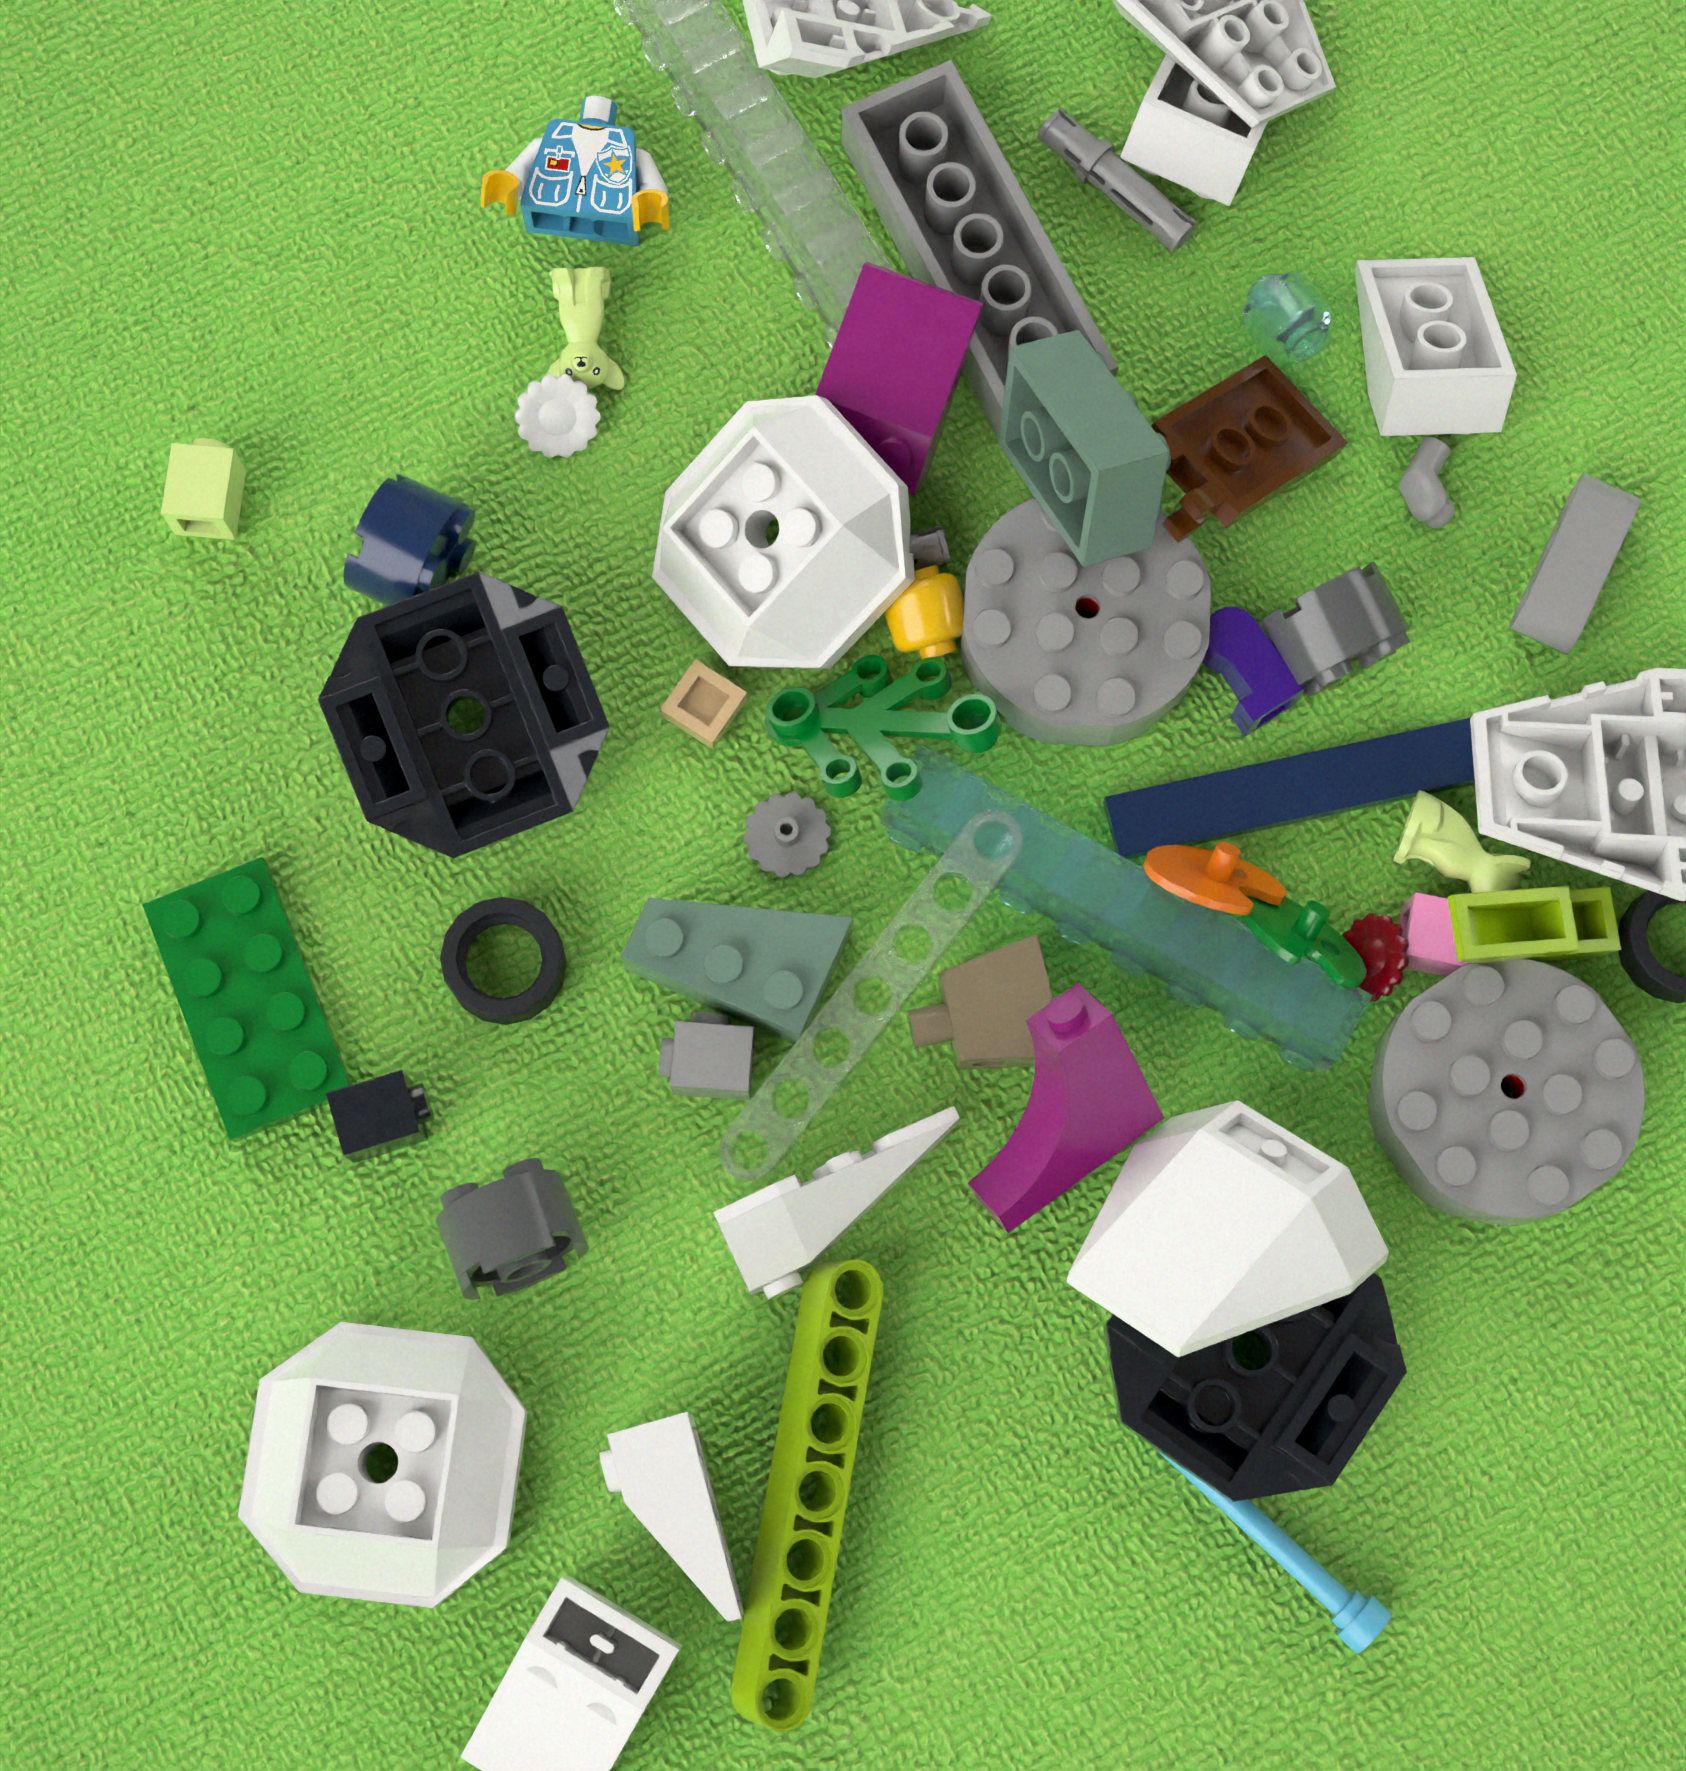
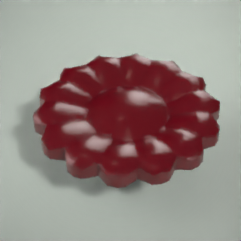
M1368 913L1363 919H1355L1350 930L1342 934L1362 958L1367 970L1366 977L1360 986L1354 989L1342 987L1344 990L1351 992L1354 999H1366L1367 1001L1376 1002L1381 995L1386 997L1391 995L1394 985L1400 984L1404 978L1403 970L1409 963V957L1406 954L1409 942L1408 939L1402 936V926L1398 923H1393L1392 918L1388 915L1382 914L1378 916L1374 913Z

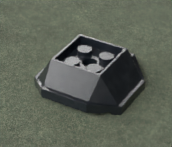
M481 572L470 574L358 617L318 698L366 821L451 858L460 857L574 812L610 728L563 607ZM464 699L477 701L485 710L483 725L471 734L458 733L449 724L451 708L455 703Z
M1374 1273L1348 1295L1246 1332L1256 1336L1264 1349L1263 1360L1255 1370L1241 1367L1234 1359L1232 1345L1236 1336L1177 1357L1113 1313L1103 1326L1118 1422L1229 1502L1332 1486L1407 1373L1402 1351L1397 1343L1382 1278Z

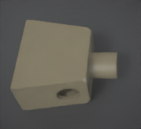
M1038 935L1026 937L941 972L938 979V988L942 1003L907 1011L910 1033L915 1049L951 1041L958 1069L1034 1067V1045L1025 1021L1053 1000Z

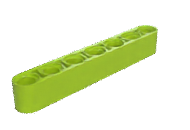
M862 1260L823 1261L810 1270L803 1286L731 1685V1700L735 1710L744 1719L776 1732H789L800 1726L808 1717L814 1695L883 1298V1283L878 1271L871 1264ZM842 1273L849 1279L851 1284V1295L844 1306L838 1302L835 1295V1285ZM831 1339L837 1343L840 1357L837 1366L832 1372L826 1368L823 1361L825 1346ZM822 1406L828 1416V1426L825 1433L817 1439L811 1429V1419L817 1408ZM811 1473L816 1482V1493L813 1500L804 1506L799 1497V1487L804 1477ZM800 1541L804 1548V1560L797 1572L791 1574L787 1566V1555L790 1548ZM789 1610L792 1616V1628L786 1639L778 1643L775 1637L774 1626L777 1618L784 1611ZM777 1679L780 1685V1697L777 1704L771 1710L765 1712L762 1706L763 1692L770 1682Z

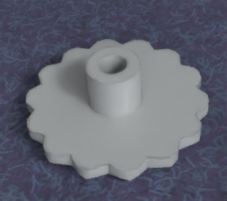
M789 792L786 796L778 793L773 794L768 802L757 803L755 814L748 816L746 819L748 831L744 834V842L750 847L748 851L750 859L759 862L760 869L763 872H774L781 879L786 878L790 874L801 877L807 869L817 868L820 864V857L829 851L827 840L831 836V828L825 823L826 813L823 809L815 807L813 799L809 797L801 799L795 792Z

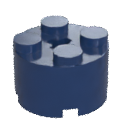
M396 474L397 481L391 478L386 479L368 503L354 533L364 538L360 556L356 557L350 553L347 554L343 574L344 584L347 588L386 606L446 584L452 571L461 575L468 567L476 547V541L467 537L475 519V510L459 500L402 474Z

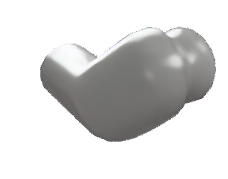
M1425 437L1400 480V492L1414 518L1420 522L1424 521L1429 528L1437 529L1451 521L1454 515V504L1447 498V492L1438 478V474L1450 455L1451 450L1447 444L1434 437Z

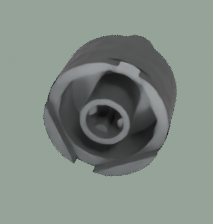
M1370 562L1362 570L1360 567H1357L1296 598L1295 608L1285 613H1282L1279 608L1261 621L1270 640L1281 654L1298 685L1303 684L1305 687L1304 691L1308 697L1338 683L1342 677L1353 672L1354 668L1351 662L1358 660L1362 669H1366L1396 653V650L1410 643L1406 634L1410 628L1375 562Z
M539 1158L525 1159L509 1166L502 1173L503 1179L480 1188L477 1183L462 1184L448 1190L440 1197L443 1210L437 1216L436 1224L464 1298L470 1300L480 1299L476 1287L493 1285L497 1296L530 1287L565 1270L566 1265L563 1256L574 1248L579 1259L587 1253L589 1247L561 1174L555 1170L544 1169Z

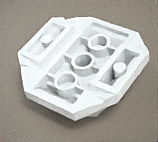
M815 395L747 401L665 492L652 578L729 666L831 669L915 580L913 553H910L908 487L828 399ZM774 518H777L779 535L776 541L769 546L766 539L767 527Z
M340 1322L259 1380L238 1517L301 1593L435 1608L509 1548L528 1411L473 1337ZM386 1443L397 1453L398 1468L391 1479L384 1483H379L370 1477L366 1461L374 1447Z

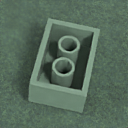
M1079 329L1010 347L998 445L1081 565L1086 567L1151 548L1156 521L1160 517L1162 510L1161 495L1165 474L1171 464L1170 450L1165 438L1160 433H1155L1139 411L1133 395L1124 391L1109 371L1104 356L1099 352H1095Z

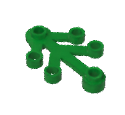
M877 655L862 657L854 663L850 671L813 694L803 687H788L777 692L769 700L765 715V727L770 738L782 746L801 745L820 769V777L827 793L836 798H844L854 794L862 784V776L855 759L847 754H839L824 733L848 734L880 772V779L887 796L895 801H907L914 798L920 792L923 785L921 775L916 763L910 758L902 757L885 736L953 739L958 747L970 753H982L988 751L996 744L1002 730L1001 720L995 703L989 697L981 694H970L959 698L949 707L947 713L896 711L917 697L924 700H937L949 692L952 681L947 666L943 660L935 657H928L918 661L912 667L910 673L892 683V676L884 658ZM878 674V675H877L876 677H874V678L865 679V678L868 677L869 675ZM938 676L932 681L924 682L929 677ZM858 693L868 698L852 709L837 708ZM840 773H848L843 778L834 779V777ZM901 776H909L902 782H894Z

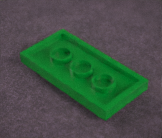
M263 857L142 904L227 1135L231 1141H240L329 1104L326 1093L352 1085L269 865Z

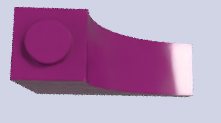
M1079 983L1053 999L1047 1006L1025 1021L1031 1033L1035 1054L1034 1080L1027 1107L1017 1128L1004 1148L992 1162L968 1182L976 1199L1007 1233H1010L1164 1119L1113 1014Z

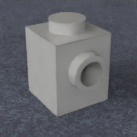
M706 1012L692 1013L690 1022L675 1021L674 1039L662 1038L659 1076L670 1077V1088L673 1095L750 1101L755 1044L754 1027L729 1025V1016Z

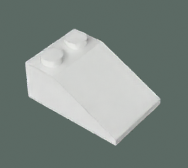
M1166 54L1141 103L1120 159L1136 165L1145 173L1159 175L1189 188L1202 198L1214 199L1230 206L1267 122L1251 128Z
M1475 257L1357 260L1355 276L1368 396L1380 436L1501 432L1517 373Z
M685 1412L607 1434L610 1450L600 1452L599 1454L609 1492H622L624 1503L727 1622L741 1618L745 1611L694 1416Z

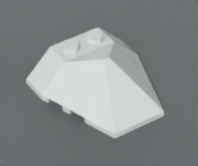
M1655 668L1640 672L1636 679L1605 686L1604 681L1584 686L1580 693L1550 700L1548 695L1473 713L1470 725L1478 830L1480 834L1679 901H1686V669Z

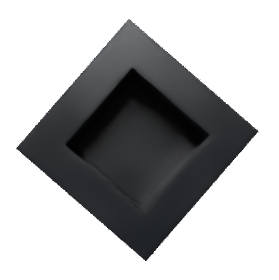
M403 1070L326 1093L343 1156L353 1163L429 1140L424 1123L434 1120V1115L426 1088L423 1083L413 1085L412 1079Z

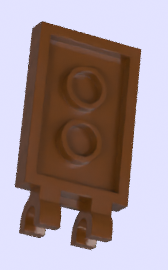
M1265 355L1156 420L1151 425L1155 433H1160L1165 438L1170 450L1171 464L1166 473L1185 493L1179 501L1182 507L1168 516L1162 523V526L1178 543L1194 533L1213 515L1225 528H1228L1334 459L1348 442Z

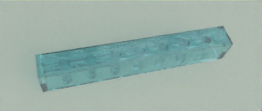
M919 745L912 760L916 763L922 778L923 785L920 792L914 798L907 801H895L888 798L882 808L881 824L889 828L886 834L891 840L912 852L919 853L923 847L944 859L942 863L943 868L965 882L974 884L977 878L997 888L1000 890L997 897L1016 911L1030 915L1034 909L1056 921L1053 926L1054 930L1066 939L1082 946H1086L1089 940L1112 953L1109 960L1123 971L1137 977H1143L1145 972L1167 983L1166 992L1177 1001L1195 1009H1199L1204 1004L1225 1016L1222 1023L1234 1033L1249 1040L1255 1041L1259 1035L1281 1047L1279 1055L1285 1061L1299 1069L1314 1072L1317 1067L1326 1072L1338 1061L1373 995L1359 987L1348 989L1339 986L1321 966L1305 957H1302L1297 965L1286 962L1261 942L1247 925L1222 911L1192 903L1165 890L1151 880L1143 867L923 745ZM901 776L898 782L906 780L909 776Z

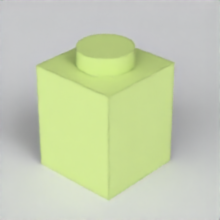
M207 438L195 439L192 441V445L171 443L161 514L175 535L236 540L246 470L234 448H230L221 441Z

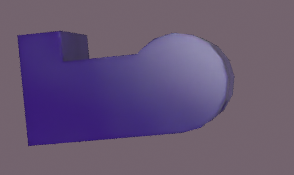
M1224 607L1216 610L1210 616L1209 646L1202 663L1210 670L1221 673L1239 699L1231 718L1242 734L1247 736L1294 706L1305 690L1303 684L1298 685L1281 654L1257 621L1247 611L1237 607Z

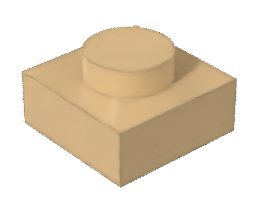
M695 659L660 708V713L663 718L711 749H714L748 700V694L745 690Z

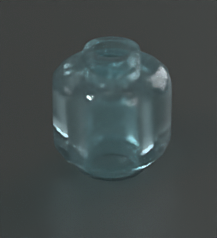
M1286 271L1276 275L1267 274L1259 278L1250 287L1241 314V321L1245 331L1269 359L1277 363H1302L1318 354L1329 340L1333 319L1330 304L1309 279L1297 271Z

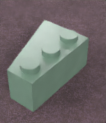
M648 898L621 957L626 971L801 1047L852 934L853 917Z

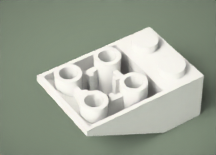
M571 1576L561 1577L524 1639L465 1747L461 1758L482 1771H611L683 1645Z

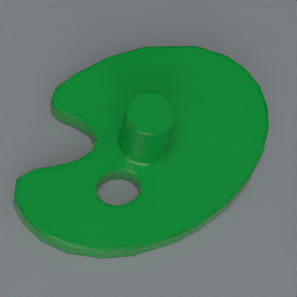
M1246 896L1254 905L1249 915H1241V917L1256 937L1275 954L1293 965H1297L1303 956L1310 957L1341 987L1354 989L1362 984L1367 972L1364 962L1349 942L1326 923L1330 916V911L1323 904L1310 900L1303 907L1285 898L1284 902L1278 906Z

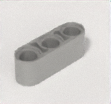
M1583 472L1562 509L1511 620L1509 629L1567 655L1578 640L1634 519L1641 499Z

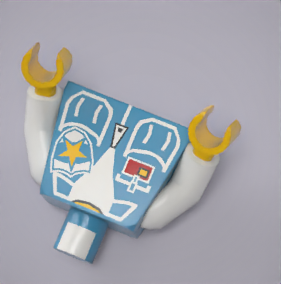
M589 96L584 98L579 121L551 120L547 125L544 136L533 139L504 171L492 170L484 174L482 178L480 207L487 208V205L490 203L501 202L505 204V214L514 216L517 212L518 200L521 198L520 206L526 232L639 246L642 224L646 222H659L662 224V230L670 229L668 189L651 154L637 148L635 131L628 127L615 126L618 107L616 103L605 97Z

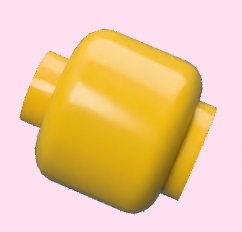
M937 565L914 571L915 580L884 612L894 645L901 652L919 650L921 659L938 657L957 651L958 648L954 638L962 635L964 597L958 579L950 573H939Z

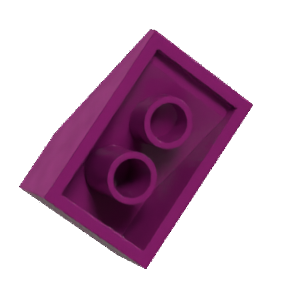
M866 261L863 264L815 395L826 398L905 483L908 487V494L914 496L929 474L984 303Z

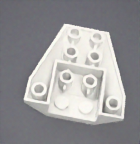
M1111 0L1126 20L1251 128H1255L1323 97L1336 87L1304 0Z
M1236 1100L1173 1116L1134 1145L1068 1273L1066 1283L1175 1356L1181 1357L1350 1294L1386 1262L1389 1251L1347 1166Z

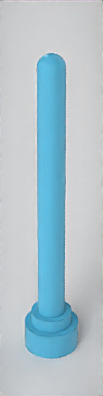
M1159 1452L1333 1613L1330 1620L1339 1628L1336 1635L1356 1654L1362 1652L1384 1629L1391 1619L1392 1613L1372 1594L1365 1598L1358 1590L1350 1593L1249 1499L1229 1502Z

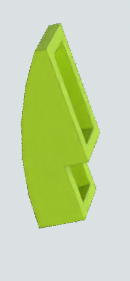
M1569 886L1454 894L1447 897L1458 962L1492 963L1517 959L1534 960L1537 962L1593 959L1621 950L1610 887L1569 890Z

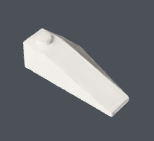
M952 1106L887 1134L871 1145L873 1150L864 1155H861L859 1150L851 1153L848 1151L828 1160L825 1165L812 1172L814 1179L803 1184L800 1179L792 1175L713 1212L750 1295L752 1296L764 1291L767 1299L771 1300L802 1285L803 1281L799 1273L814 1265L957 1126L960 1117L955 1107Z

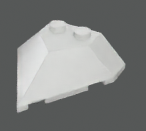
M742 0L759 68L769 69L779 75L795 74L810 78H818L986 26L993 16L974 4L969 9L958 7L957 3L953 0Z

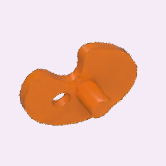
M1218 842L1214 850L1188 845L1159 846L1147 853L1143 864L1145 873L1152 881L1165 890L1192 903L1213 910L1249 915L1254 903L1246 896L1280 906L1287 895L1285 888L1277 879L1259 867L1239 859L1241 851L1236 846L1227 842Z

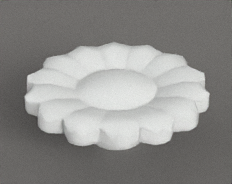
M547 374L543 376L541 382H530L527 392L520 394L517 402L520 408L514 414L515 421L520 425L518 433L522 439L528 440V446L532 451H542L548 458H553L556 455L568 458L574 451L585 450L588 440L597 435L595 425L599 422L601 416L600 412L595 408L597 404L596 396L587 392V386L584 382H573L570 375L562 374L556 378L552 374Z

